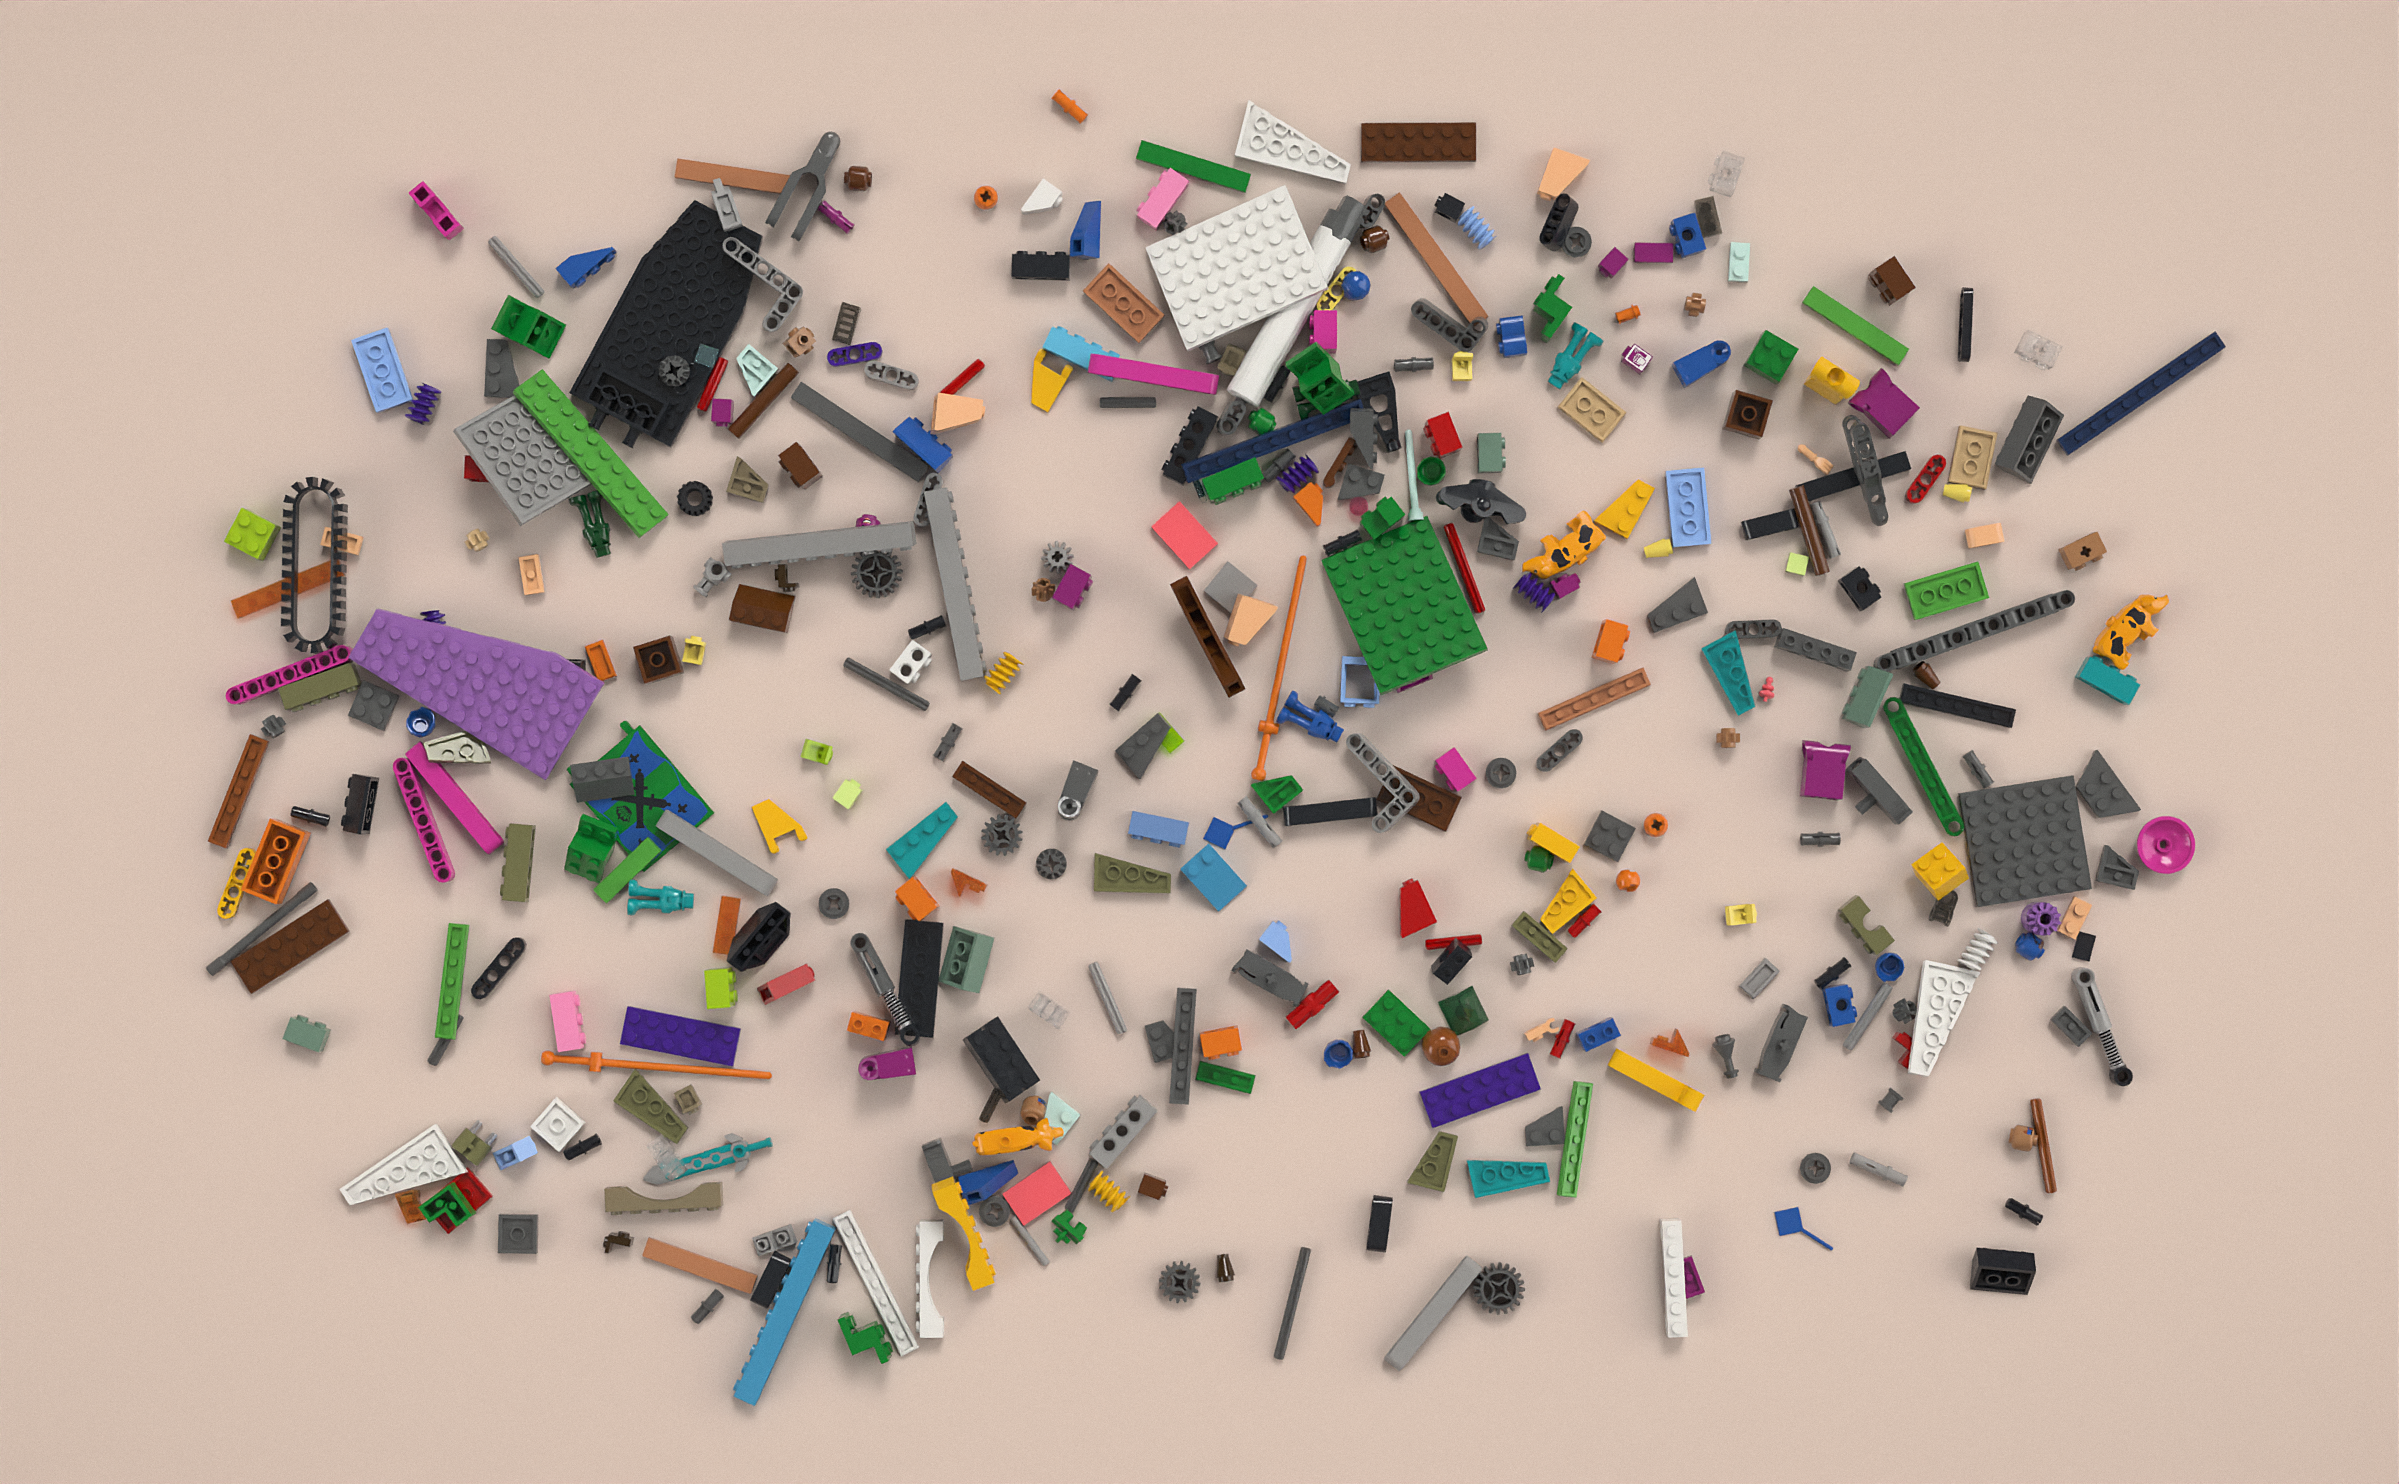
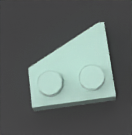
M750 344L736 358L754 397L758 395L779 370Z
M1051 1092L1045 1118H1048L1049 1126L1061 1127L1064 1131L1062 1137L1052 1141L1057 1145L1081 1114Z

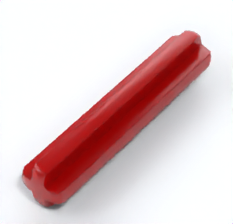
M722 357L718 358L697 405L698 409L704 412L708 410L727 367L728 360Z
M977 359L939 393L954 395L985 367V364L980 359Z
M1476 934L1428 939L1425 941V946L1427 950L1447 948L1455 938L1466 946L1481 945L1482 936Z

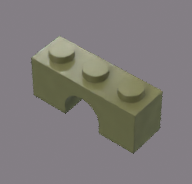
M1855 895L1838 909L1841 913L1838 915L1845 924L1849 923L1853 928L1851 929L1852 934L1857 939H1862L1865 943L1863 947L1869 954L1878 955L1895 941L1882 925L1871 931L1864 927L1863 918L1871 910L1860 896Z

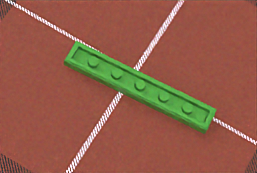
M1814 286L1802 302L1897 366L1909 350V348Z
M449 923L435 1038L451 1040L456 1038L469 925Z
M1573 1081L1557 1189L1558 1196L1577 1197L1593 1083Z

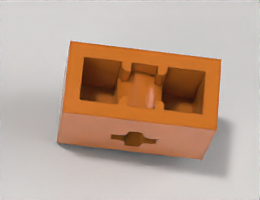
M853 1011L847 1031L885 1041L891 1021Z

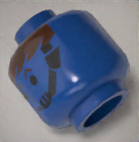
M2031 932L2022 933L2015 942L2016 952L2029 961L2035 958L2039 959L2045 951L2043 949L2044 941Z

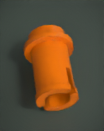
M1631 305L1630 308L1616 312L1615 315L1618 323L1621 324L1633 318L1638 319L1641 313L1637 305Z

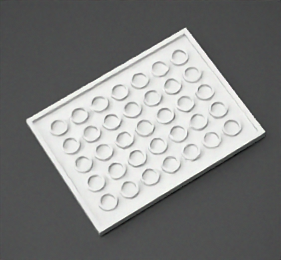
M1286 185L1146 247L1187 351H1191L1329 289Z

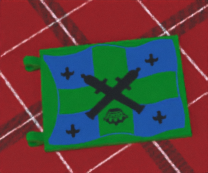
M623 721L620 723V727L628 735L598 761L630 757L635 795L586 801L585 804L600 821L618 828L616 840L629 855L647 837H650L662 851L642 869L645 872L680 843V841L656 827L657 822L666 809L696 828L715 812L641 725L633 729L628 721ZM569 766L567 771L571 775V768ZM571 782L569 785L574 789L573 782Z

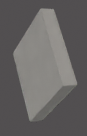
M1227 561L1205 588L1204 592L1232 613L1238 593L1249 597L1257 587V584Z

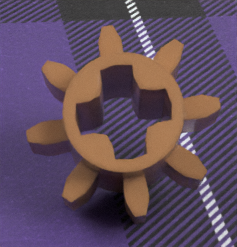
M1693 293L1691 297H1686L1684 310L1689 311L1688 316L1697 317L1699 313H1704L1706 299H1701L1702 294Z
M1047 578L1038 579L1036 582H1033V587L1031 588L1032 596H1036V600L1040 602L1049 601L1054 595L1055 584H1050V580Z
M1721 728V733L1716 734V743H1721V748H1736V743H1740V733H1736V728Z

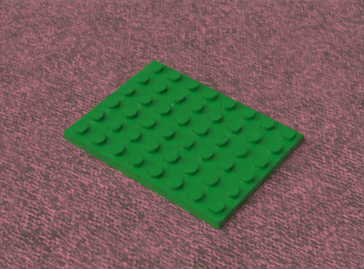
M1428 516L1423 517L1424 520H1415L1384 533L1375 540L1370 539L1321 560L1380 695L1488 651Z

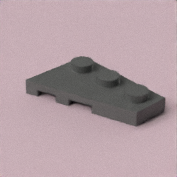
M487 339L485 397L510 398L514 396L512 393L514 389L520 386L507 340Z
M1695 577L1647 615L1653 633L1708 613Z
M1157 713L1115 750L1139 779L1144 775L1148 765L1171 728L1160 713Z

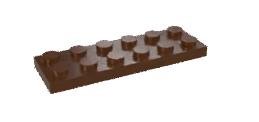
M1476 122L1361 123V162H1476Z
M327 899L238 956L231 963L249 992L253 994L350 931L330 899Z

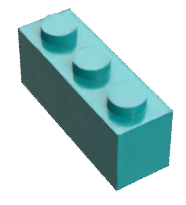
M2094 655L2084 659L2075 678L2123 705H2130L2141 685L2136 682L2137 679L2135 677L2119 673L2120 669L2113 665L2107 666L2103 664V660Z

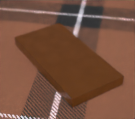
M1394 766L1419 793V801L1406 814L1446 832L1462 797ZM1394 778L1392 786L1396 789L1399 788L1400 781ZM1382 785L1376 800L1388 805L1395 796ZM1407 792L1405 795L1407 802H1412L1413 795L1410 792ZM1393 806V808L1400 810L1398 806Z

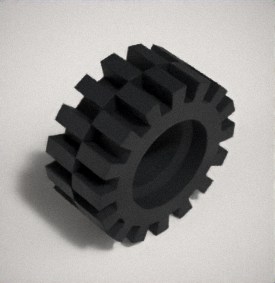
M689 481L678 490L677 503L680 509L688 515H704L706 511L710 510V506L713 504L712 492L702 482ZM693 491H698L702 495V501L697 506H692L688 502V495Z

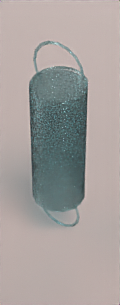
M1200 480L1193 481L1198 497H1206Z

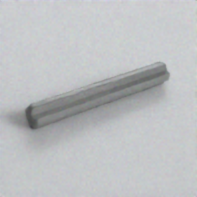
M496 236L490 238L488 243L534 296L539 298L543 295L544 290Z
M1094 962L1088 966L1117 1033H1124L1127 1031L1126 1025L1098 962Z
M1882 984L1843 1043L1845 1048L1853 1050L1893 988L1890 985Z

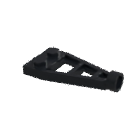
M1390 372L1357 381L1360 394L1356 396L1357 399H1361L1363 408H1373L1370 404V399L1382 394L1387 397V409L1382 412L1374 410V414H1378V418L1390 415L1392 428L1383 430L1378 419L1377 425H1374L1385 443L1387 453L1401 449L1402 446L1398 434L1396 392Z

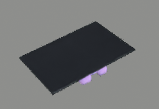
M2079 931L2072 957L2090 962L2096 936Z

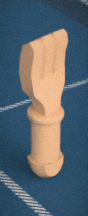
M1804 444L1798 446L1800 453L1810 459L1811 462L1813 461L1815 466L1825 475L1829 474L1833 465L1828 460L1817 457V454L1813 453Z

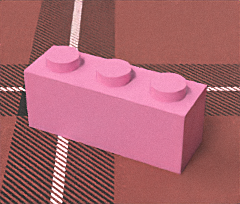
M1171 168L1168 172L1164 170L1158 179L1161 182L1157 187L1153 186L1148 193L1149 199L1146 203L1142 202L1136 210L1139 212L1137 218L1156 231L1189 185V181Z
M576 991L549 995L558 1052L584 1048L586 1035L581 1030L583 1016L578 1010V1006H580L579 994H576Z

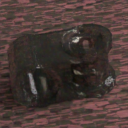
M1952 890L1950 892L1952 895L1950 902L1945 903L1943 898L1939 901L1936 899L1929 915V921H1938L1946 927L1950 925L1958 901V895L1955 891Z

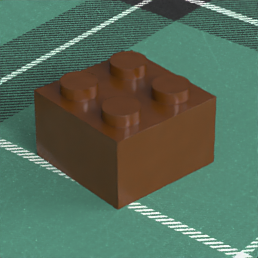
M1895 256L1868 274L1870 276V283L1874 288H1878L1882 301L1885 304L1888 303L1889 306L1916 288Z
M1735 390L1732 393L1722 429L1758 440L1761 439L1773 400Z
M795 442L778 455L781 459L778 461L787 473L791 472L792 476H790V479L798 488L807 489L823 477L822 473L798 442Z
M669 635L633 647L644 684H651L684 673L673 636Z

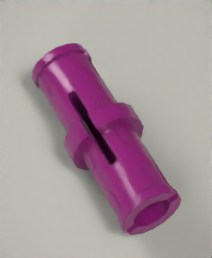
M824 200L822 202L823 205L818 207V211L829 218L832 224L840 227L846 234L855 226V224L842 215L840 210H835L827 201Z

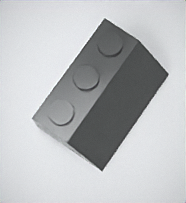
M630 757L570 765L577 803L635 795Z

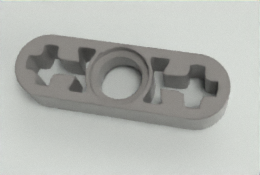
M869 361L864 368L869 378L900 388L914 390L919 384V379L915 373L881 362ZM876 365V368L882 371V367H885L883 378H879L881 374L877 372L871 375V371L868 368ZM890 370L897 372V378L893 381L886 378V374ZM900 373H904L902 377L909 379L910 376H913V380L915 381V383H911L910 386H907V382L901 380V384H899L898 382L901 378Z
M930 473L925 479L914 514V522L919 527H926L930 524L928 511L925 514L928 520L923 521V523H919L920 520L917 516H921L923 513V509H920V506L927 509V505L923 503V497L925 496L926 488H931L929 479L937 477V481H939V485L935 484L933 490L942 488L943 480L937 473Z

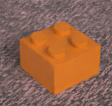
M1608 619L1603 620L1591 658L1611 664L1622 660L1625 649H1622L1623 643L1628 641L1630 635L1628 625Z
M916 876L909 879L895 891L897 894L895 898L901 905L905 904L908 907L907 913L913 920L921 921L939 907V904Z
M1238 1025L1200 1032L1203 1054L1209 1060L1218 1059L1220 1054L1227 1053V1056L1238 1055L1239 1051L1242 1050Z

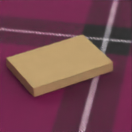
M1583 377L1579 379L1557 407L1601 443H1603L1627 413Z
M1960 425L1958 427L1948 482L1968 484L1969 487L1986 490L1998 433Z

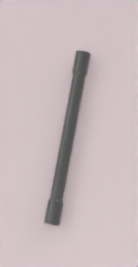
M309 882L287 903L222 956H219L206 967L207 971L212 976L218 973L228 962L294 908L318 891L316 886Z

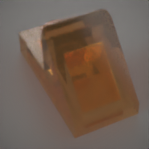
M955 868L951 870L959 897H961L967 884L970 885L969 889L977 893L980 890L983 892L986 890L988 884Z
M1674 1029L1670 1042H1668L1669 1038L1658 1035L1657 1038H1651V1045L1689 1057L1690 1053L1678 1029Z
M413 1189L395 1194L407 1224L426 1220L418 1208L422 1205L420 1190Z

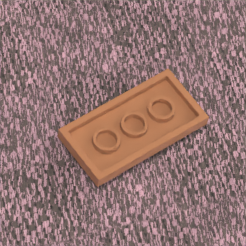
M1109 263L1083 290L1096 305L1138 344L1165 316Z

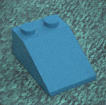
M1209 843L1180 868L1218 912L1247 887Z

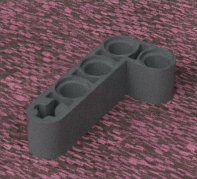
M1424 298L1418 299L1411 307L1414 317L1463 352L1471 351L1488 329V322L1483 317L1474 318L1468 327L1465 328ZM1423 305V310L1419 312V306ZM1433 315H1437L1440 317V324H1436L1432 321ZM1474 323H1481L1483 330L1477 331L1474 328ZM1449 326L1454 327L1456 335L1449 334L1447 328ZM1463 338L1471 339L1472 346H1466L1463 343Z

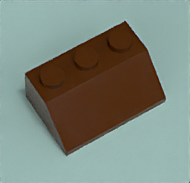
M739 584L732 602L729 621L788 634L796 596Z

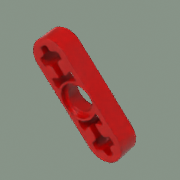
M1937 454L1930 457L1906 490L1905 497L1909 503L1916 504L1922 501L1946 467V459L1942 455ZM1939 459L1941 467H1936L1933 472L1929 471L1934 466L1932 461ZM1923 474H1928L1931 477V481L1927 485L1921 482ZM1919 486L1925 488L1924 491L1923 489H1920L1917 493L1919 498H1911V491H1916Z

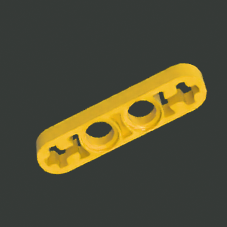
M243 848L237 856L217 908V913L221 918H232L238 910L244 894L241 888L245 878L239 880L236 877V872L239 869H243L247 875L249 868L239 864L245 863L246 857H244V853L250 852L252 859L246 862V865H249L250 868L256 853L253 848ZM231 887H236L239 890V894L235 898L229 895ZM226 898L230 901H235V904L230 903L229 909L231 913L225 915L223 907H227L229 901H225Z

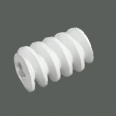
M1978 928L1981 934H1974L1977 940H1970L1973 947L1966 946V950L1969 953L1963 952L1961 955L1965 960L1958 959V961L1971 970L1981 971L1978 963H1986L1982 957H1990L1986 951H1993L1994 949L1990 944H1998V942L1989 933Z

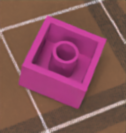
M1314 310L1313 315H1310L1309 329L1313 330V335L1309 337V346L1317 342L1328 354H1336L1337 310Z

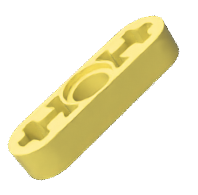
M1353 267L1342 269L1328 287L1329 289L1318 300L1316 304L1317 310H1322L1320 303H1325L1329 297L1326 294H1329L1336 302L1334 303L1331 300L1328 304L1330 309L1325 308L1324 310H1333L1344 297V291L1342 289L1341 295L1334 296L1331 289L1336 285L1341 287L1342 283L1338 282V279L1343 281L1346 276L1345 272L1356 271Z

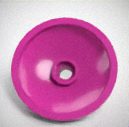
M2161 816L2150 820L2142 827L2137 838V852L2144 865L2152 871L2171 874L2182 870L2189 864L2195 852V838L2189 826L2182 820L2171 816ZM2162 841L2165 843L2164 848L2160 847V842Z

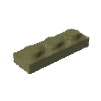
M1525 911L1511 925L1555 963L1568 949Z

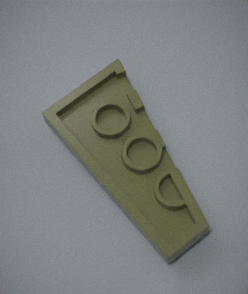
M1095 853L1094 891L1171 893V874Z
M634 1069L613 1101L678 1144L687 1131L688 1126L638 1070Z

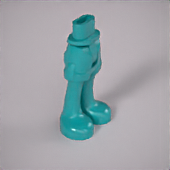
M1576 322L1571 326L1574 332L1573 337L1564 352L1557 354L1553 370L1550 372L1552 375L1548 379V382L1558 389H1561L1564 383L1567 384L1569 379L1579 373L1582 368L1580 364L1588 351L1594 346H1602L1604 342L1600 337L1590 332L1577 354L1572 357L1576 347L1588 332L1585 327Z
M636 880L629 881V896L657 897L659 900L629 898L627 915L633 916L640 909H660L662 913H671L681 909L684 911L685 908L693 909L694 893H686L685 890L674 889L672 886H663V889L645 888L640 886Z

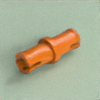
M1060 89L1051 98L1064 109L1066 114L1069 113L1080 124L1088 116L1087 113L1075 104V100L1069 99Z

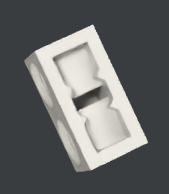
M912 640L890 668V671L905 683L910 684L912 682L914 684L921 675L918 672L922 667L926 668L932 661L930 658L932 654ZM917 650L923 652V658L920 661H915L913 658V654ZM904 666L911 667L912 672L909 676L902 675L901 670Z

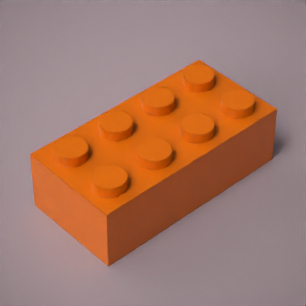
M270 818L241 890L271 903L282 904L311 833L276 818Z

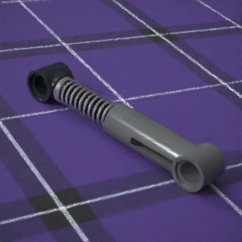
M863 933L855 934L851 938V947L878 997L881 996L884 1003H886L888 1011L892 1018H894L895 1024H897L902 1042L907 1046L917 1045L920 1041V1033L915 1025L910 1022L911 1020H908L909 1017H906L907 1014L905 1015L906 1011H903L904 1008H902L903 1005H900L901 1002H898V996H895L896 993H894L895 986L870 939ZM858 939H864L866 941V944L863 948L856 947V941ZM866 952H868L873 964L875 965V968L873 969L864 954ZM907 1032H915L916 1036L913 1041L905 1039Z

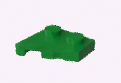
M1292 775L1251 784V787L1273 814L1303 791Z

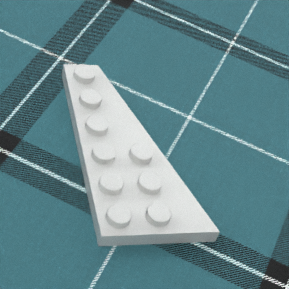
M1248 100L1235 157L1346 184L1351 164L1324 149L1315 141L1313 142L1305 137L1304 134Z
M1928 960L1923 961L1908 1074L1922 1077L1930 1075L1938 1054L1945 1044L1950 1030H1952L1976 978L1980 974L1979 971Z
M434 1124L340 1188V1191L349 1205H353L468 1171L439 1126Z

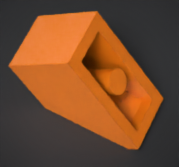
M1310 482L1294 495L1293 499L1318 527L1321 524L1323 495L1321 493L1323 490L1317 483L1313 485Z

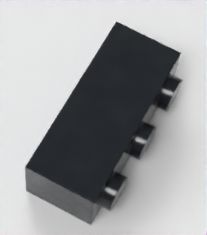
M1016 251V254H1012L1011 277L1012 279L1070 281V255H1066V252H1055V255H1047L1045 251H1036L1035 254H1028V251Z

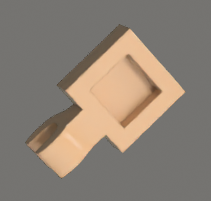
M1549 1018L1545 1023L1525 1032L1527 1040L1535 1042L1543 1038V1033L1546 1031L1551 1033L1557 1032L1559 1027L1551 1029L1549 1026L1555 1019Z

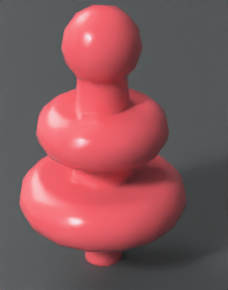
M1772 677L1766 678L1767 683L1762 685L1763 690L1758 693L1760 697L1764 698V702L1775 696L1771 692L1774 690V687L1771 685L1773 682Z

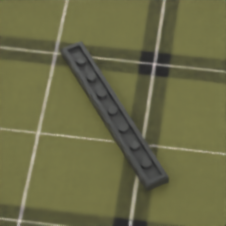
M800 382L792 394L791 398L915 481L919 482L928 469V465L803 382Z

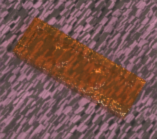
M721 896L713 953L728 955L732 939L736 935L741 898Z

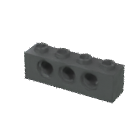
M1785 628L1781 629L1774 646L1775 648L1844 671H1851L1857 654L1855 651Z

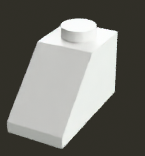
M1043 178L1022 207V213L1027 215L1051 211L1054 206L1057 208L1063 200L1061 197L1063 195L1062 191Z

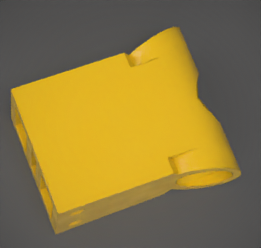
M1820 357L1804 382V385L1835 405L1843 398H1850L1860 384V380L1824 357Z

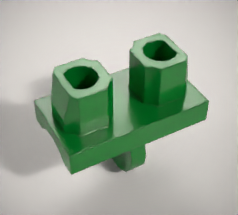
M1065 1210L1060 1215L1058 1214L1051 1221L1057 1226L1053 1231L1058 1236L1055 1241L1059 1243L1063 1240L1068 1244L1072 1240L1077 1245L1084 1238L1083 1235L1087 1227L1083 1223L1078 1222L1073 1228L1069 1221L1074 1216L1068 1210Z

